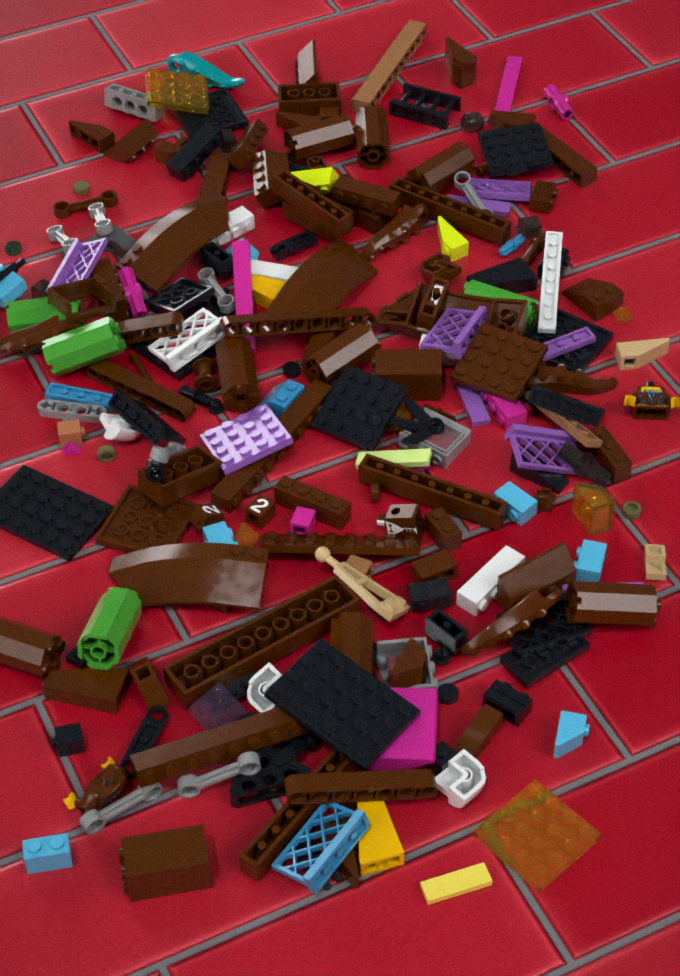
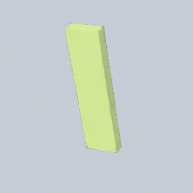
M427 448L358 452L355 467L358 470V465L366 454L405 467L429 466L432 450Z

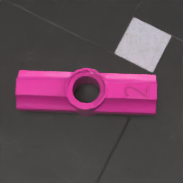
M553 84L547 85L544 88V95L549 100L551 110H556L565 121L570 120L574 116V111L569 105L567 95L561 94Z
M128 266L123 267L118 271V276L123 286L124 295L127 296L132 317H144L147 315V309L143 301L142 288L137 283L133 269Z

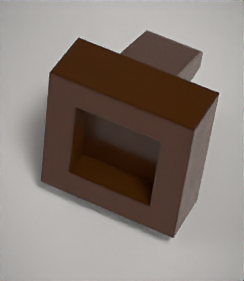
M543 487L542 491L537 490L535 499L538 501L537 510L551 513L556 500V494L551 493L550 488Z

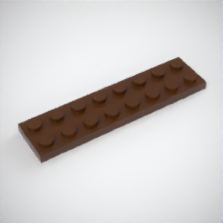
M269 531L263 534L260 548L269 549V553L315 554L317 548L324 546L330 550L331 554L419 556L420 537L416 538L412 534L404 535V537H396L395 534L376 536V534L372 533L365 534L364 536H357L355 533H346L345 536L337 535L336 533L317 535L315 532L298 535L297 532L278 534V532Z

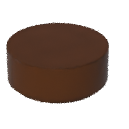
M371 483L369 492L370 502H378L379 484Z

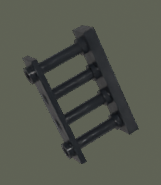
M409 83L403 84V97L400 101L391 99L389 102V115L444 130L448 128L450 111L460 112L461 97ZM409 99L417 100L415 104L406 103ZM423 102L431 104L429 108L421 107ZM437 106L445 108L443 112L435 110Z

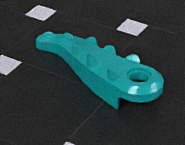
M184 51L181 54H172L166 62L169 71L173 75L181 77L182 80L190 78L194 83L199 81L205 82L207 87L216 86L230 89L239 87L245 82L244 78H233L211 63L188 51Z

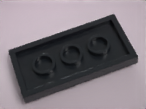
M563 618L557 623L566 627L570 625ZM550 625L542 631L550 633L553 626ZM555 629L554 635L564 636L566 632ZM537 634L535 640L539 642H545L548 639L542 637L541 634ZM581 635L577 639L567 640V642L559 645L548 646L546 649L537 650V652L525 654L521 657H517L514 649L500 657V663L527 689L590 649V643ZM523 642L518 647L520 649L529 646V642Z

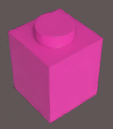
M297 506L290 521V532H297L298 535L313 532L316 525V510Z

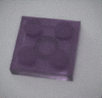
M220 681L188 708L189 713L205 730L234 722L241 715L248 713Z

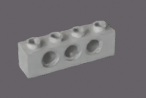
M115 83L104 88L105 106L111 107V109H117L126 114H133L139 118H148L151 122H156L164 117V99Z

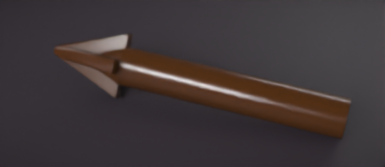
M137 353L131 354V359L140 375L152 381V375L147 373Z

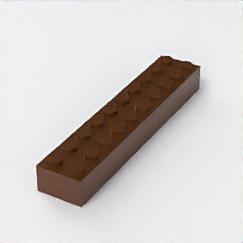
M335 575L163 667L165 683L184 708L188 710L203 702L204 696L210 692L218 691L251 672L256 673L267 663L270 662L272 664L331 632V619H338L339 614L342 612H360V599L342 579Z

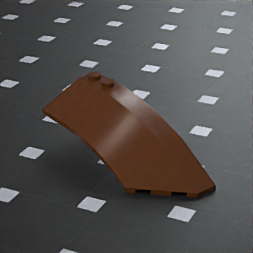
M213 193L186 203L172 211L152 226L118 262L117 268L119 270L127 266L132 268L137 283L159 293L174 274L196 252L226 231L230 232L228 223L229 210L227 208L228 198L218 193Z

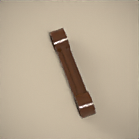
M106 190L101 193V196L73 203L66 201L56 202L53 205L54 215L56 218L65 219L72 212L88 209L90 205L95 203H103L104 207L107 208L115 207L118 204L117 193L113 190Z

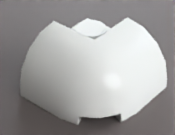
M102 413L99 418L106 429L103 435L106 439L127 442L136 440L141 435L137 429L119 414Z
M270 662L248 682L247 699L259 713L278 708L264 697V692L282 676Z
M463 749L449 760L448 767L435 777L437 788L448 797L449 804L456 808H462L475 798L484 787L486 781L485 768L476 758Z

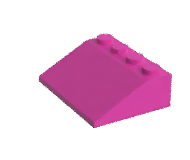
M389 687L421 710V713L369 769L371 771L404 770L434 763L436 760L438 690L430 688Z

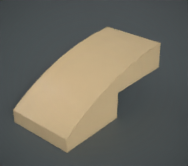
M644 545L646 580L666 581L665 545Z

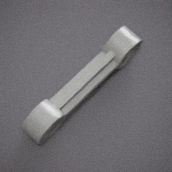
M466 171L457 172L454 176L455 187L463 190L473 207L494 214L490 208L484 207L471 186L470 174ZM460 178H466L468 180L466 183L457 182V180Z
M95 203L90 205L88 211L90 217L96 220L94 225L97 234L107 235L111 233L113 226L111 220L106 219L104 216L106 215L104 204Z
M55 225L46 230L49 240L58 241L65 255L72 243L77 240V238L69 239L65 235L62 225Z
M212 268L201 269L198 272L200 283L214 287V296L217 298V304L222 313H232L235 310L234 297L223 291L216 281L217 278Z
M169 441L167 447L164 448L153 445L149 457L161 463H168L170 456L186 450V447L173 441Z
M245 752L239 755L237 762L200 776L190 774L180 777L177 780L179 796L182 798H193L199 795L201 788L238 774L250 776L258 773L261 770L259 755L256 752Z
M159 782L142 788L138 785L137 790L100 811L97 809L87 811L80 818L79 823L88 835H94L103 829L108 820L143 800L151 802L161 795L163 787Z

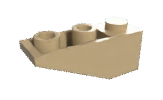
M660 338L616 343L615 358L619 370L638 369L667 354L670 339Z

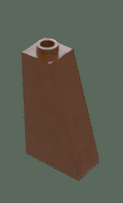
M110 668L108 670H50L47 678L43 679L41 688L44 690L45 699L117 715L131 679L129 669Z

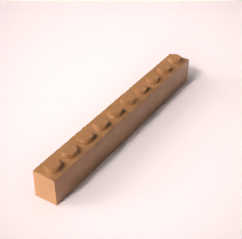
M409 20L407 25H404L403 30L398 34L396 40L393 41L391 47L387 49L380 62L376 64L375 69L370 72L367 80H364L361 88L352 97L351 105H353V112L357 113L360 107L378 105L426 37V23Z

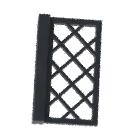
M535 384L532 386L527 403L595 427L599 426L606 411L604 408Z
M116 389L107 404L154 444H158L160 439L184 444L187 440L142 401L131 399L122 390Z
M566 592L562 593L560 600L547 609V613L543 618H536L532 621L538 623L537 628L529 627L524 630L534 634L532 639L521 636L523 631H519L518 635L514 634L513 637L507 640L517 657L546 649L548 646L565 643L567 640L577 639L581 635L584 637L592 634V628L589 624H578L584 628L580 631L572 629V623H570L569 627L557 624L562 618L567 621L566 615L563 614L565 607H569V601H565ZM508 610L497 613L496 620ZM550 616L557 618L555 623L544 619ZM541 625L553 626L550 633L540 630ZM555 629L566 632V635H554ZM537 634H541L542 637L548 639L545 642H539L535 640ZM518 641L528 642L529 646L520 649L517 643Z

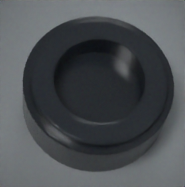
M290 361L283 365V375L285 377L296 378L300 375L301 367L299 363Z
M450 683L442 684L438 688V700L445 705L454 704L458 700V688Z

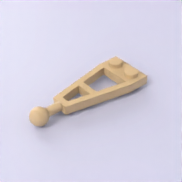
M322 546L315 551V558L319 562H327L334 568L333 572L373 610L389 622L407 614L411 606L406 603L404 598L396 596L347 563H340L331 556V552L327 547ZM366 588L385 600L380 602Z

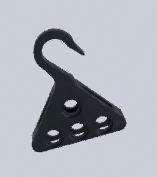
M257 713L243 714L237 720L256 715ZM271 746L252 751L259 755L261 770L250 776L236 775L229 789L231 806L240 808L285 796L284 779L292 774L311 773V770L294 759L284 765H278L276 760L281 752ZM276 789L274 793L265 792L268 790ZM255 794V796L252 799L244 798L246 796Z

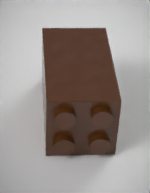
M441 349L375 350V357H372V368H375L372 369L373 375L408 387L410 391L406 398H410L413 401H441Z
M203 824L121 838L122 847L118 848L124 893H129L131 902L213 888Z

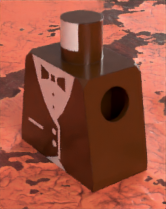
M392 504L386 515L379 514L377 517V525L387 527L388 534H395L396 537L412 534L416 538L420 537L421 542L425 528L420 504Z

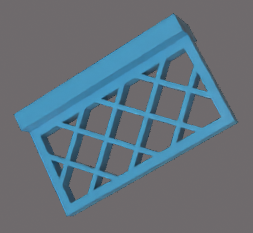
M337 803L321 804L272 863L273 870L306 885L309 891L317 894L371 827L365 812L359 809L353 811ZM328 808L335 811V814L323 817L324 812ZM351 817L347 823L340 825L339 819ZM336 820V826L325 829L324 823ZM321 825V831L309 832L313 826ZM338 833L333 840L326 841V835ZM322 837L323 843L311 846V840ZM307 841L306 848L296 850L299 843ZM324 849L319 857L313 859L312 852ZM308 854L309 860L297 863V857ZM293 858V865L281 866L285 860ZM310 866L304 876L299 874V869Z

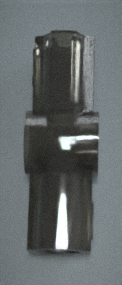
M567 441L556 454L573 466V471L576 475L580 477L587 476L602 488H604L613 475L596 463L597 460L593 454L589 452L582 453Z

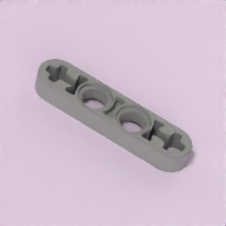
M50 399L41 400L37 404L39 415L48 418L79 419L82 422L101 423L99 419L101 414L107 413L106 408L101 405ZM64 408L68 409V410L65 411V412H60V411H59V410L64 409ZM78 411H86L83 414H77Z

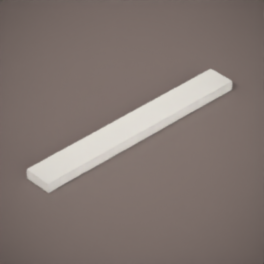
M546 231L538 333H556L563 232Z

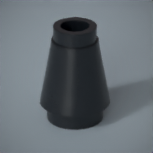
M149 459L146 462V478L151 482L161 481L165 475L164 468L156 460Z

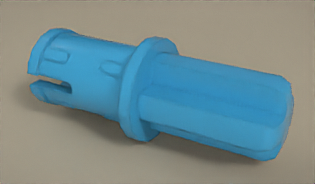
M518 234L513 239H509L504 246L499 248V255L505 257L511 252H515L520 245L526 242L525 237L523 236L519 239L522 234Z

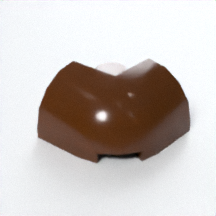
M440 252L423 260L420 267L423 277L429 282L432 281L433 276L450 280L462 273L460 266L450 262V256Z

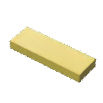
M482 862L421 881L420 888L427 904L431 905L491 886L493 880L485 863Z

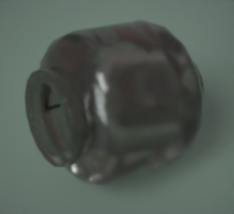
M467 112L461 118L460 124L467 133L479 132L483 128L484 118L479 112Z

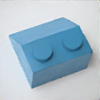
M288 379L274 386L257 406L267 404L278 419L305 390V385Z

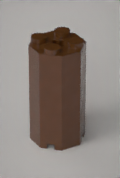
M380 106L360 107L355 114L357 162L360 165L363 164L367 170H380L383 164H387L390 159L387 115Z
M344 113L287 129L283 132L285 147L288 146L289 151L287 153H291L294 162L308 157L318 156L355 145L354 132L356 127L354 122H351L348 115Z
M458 141L409 170L404 179L439 192L454 183V176L457 172L466 171L470 173L475 170V166H473L475 157L468 146L460 145L462 143Z
M358 323L304 357L302 363L305 362V365L302 367V371L310 384L316 379L330 385L331 382L340 377L346 365L356 368L374 357L375 350L381 348V343L376 339L369 324Z
M226 336L215 345L223 405L234 412L243 414L260 402L251 342L244 337L230 338Z
M572 581L568 583L565 593V601H569V607H565V615L568 623L654 627L657 611L661 609V600L657 598L655 585Z
M342 612L339 614L338 619H331V645L372 675L373 620L369 617L368 620L365 619L364 614L361 612Z
M0 616V663L41 677H47L50 670H59L61 664L59 661L60 656L66 645V642L61 640L60 635Z

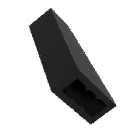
M520 257L466 276L467 282L476 280L513 293L534 291L537 288L536 274Z

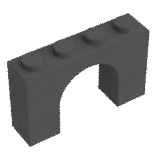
M114 225L111 233L107 235L96 234L81 243L106 238L109 242L103 252L116 254L122 259L137 241L117 225ZM64 252L61 253L62 261L66 256Z

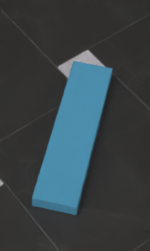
M54 382L50 383L44 393L45 399L101 405L108 412H113V409L107 405L113 394Z

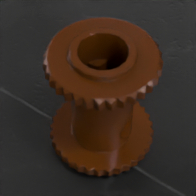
M208 357L199 358L194 361L192 370L198 376L193 383L195 390L199 389L201 393L214 392L219 385L218 379L212 375L217 370L216 362Z

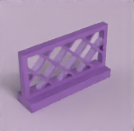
M103 238L82 244L79 240H75L45 292L48 294L49 287L87 279L109 241Z
M479 306L476 311L447 308L421 342L420 349H441V352L454 353L455 359H462L482 322H486L487 308Z
M513 423L504 434L505 440L511 442L518 468L582 476L585 473L575 444L577 440L566 431ZM518 443H522V444H524L526 447L523 448V447H521ZM534 445H538L542 449L538 450ZM549 447H554L557 450V452L555 453ZM526 449H530L536 456L533 457ZM565 449H568V450L570 449L572 455H571L569 452H567ZM543 450L552 457L551 460L542 453ZM560 452V453H561L564 457H566L568 460L565 461L564 459H562V458L558 455V453ZM521 455L526 457L530 462H523ZM539 457L546 465L541 464L536 458ZM555 459L562 467L557 466L552 460ZM569 461L572 462V463L576 466L577 469H575V468H573L571 465H569L568 462H569Z

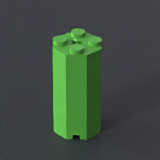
M476 280L465 282L463 287L464 294L490 298L527 300L524 334L526 335L528 333L527 330L532 329L539 314L536 305L539 306V301Z
M48 297L5 302L6 307H9V309H6L8 328L11 332L31 327L58 314L59 321L66 319L54 306L48 304ZM81 299L70 302L72 313L79 312L78 308H82Z
M108 316L44 340L42 342L44 344L42 350L47 365H52L53 367L51 369L52 374L59 377L123 353L127 346L124 339H121L120 336L122 332L120 324L118 322L115 323L114 319Z
M111 587L101 596L77 642L78 657L81 660L84 658L90 668L108 670L113 664H117L120 661L142 614L141 600L138 598L136 591L127 588Z

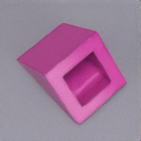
M71 441L63 447V456L81 455V447Z

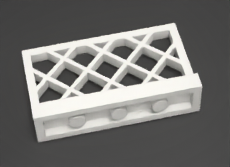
M202 308L183 321L182 332L179 335H175L178 336L177 339H170L173 336L159 338L149 345L148 349L168 364L170 370L176 372L226 336L219 326L222 317L218 318ZM203 315L206 316L205 319H199ZM204 324L203 327L196 328L197 325ZM190 334L189 337L182 338L183 335ZM171 343H176L175 347L168 348ZM159 346H164L162 349H156Z

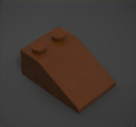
M446 37L445 65L451 82L460 89H463L475 83L477 57L451 38Z
M588 278L562 291V294L595 322L621 309L623 304L624 292L610 282Z

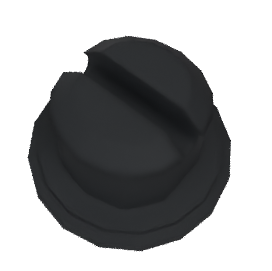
M215 398L210 401L208 411L212 414H220L224 411V405L220 399Z
M440 647L437 648L432 655V660L437 665H446L451 658L448 650L444 647L442 649Z

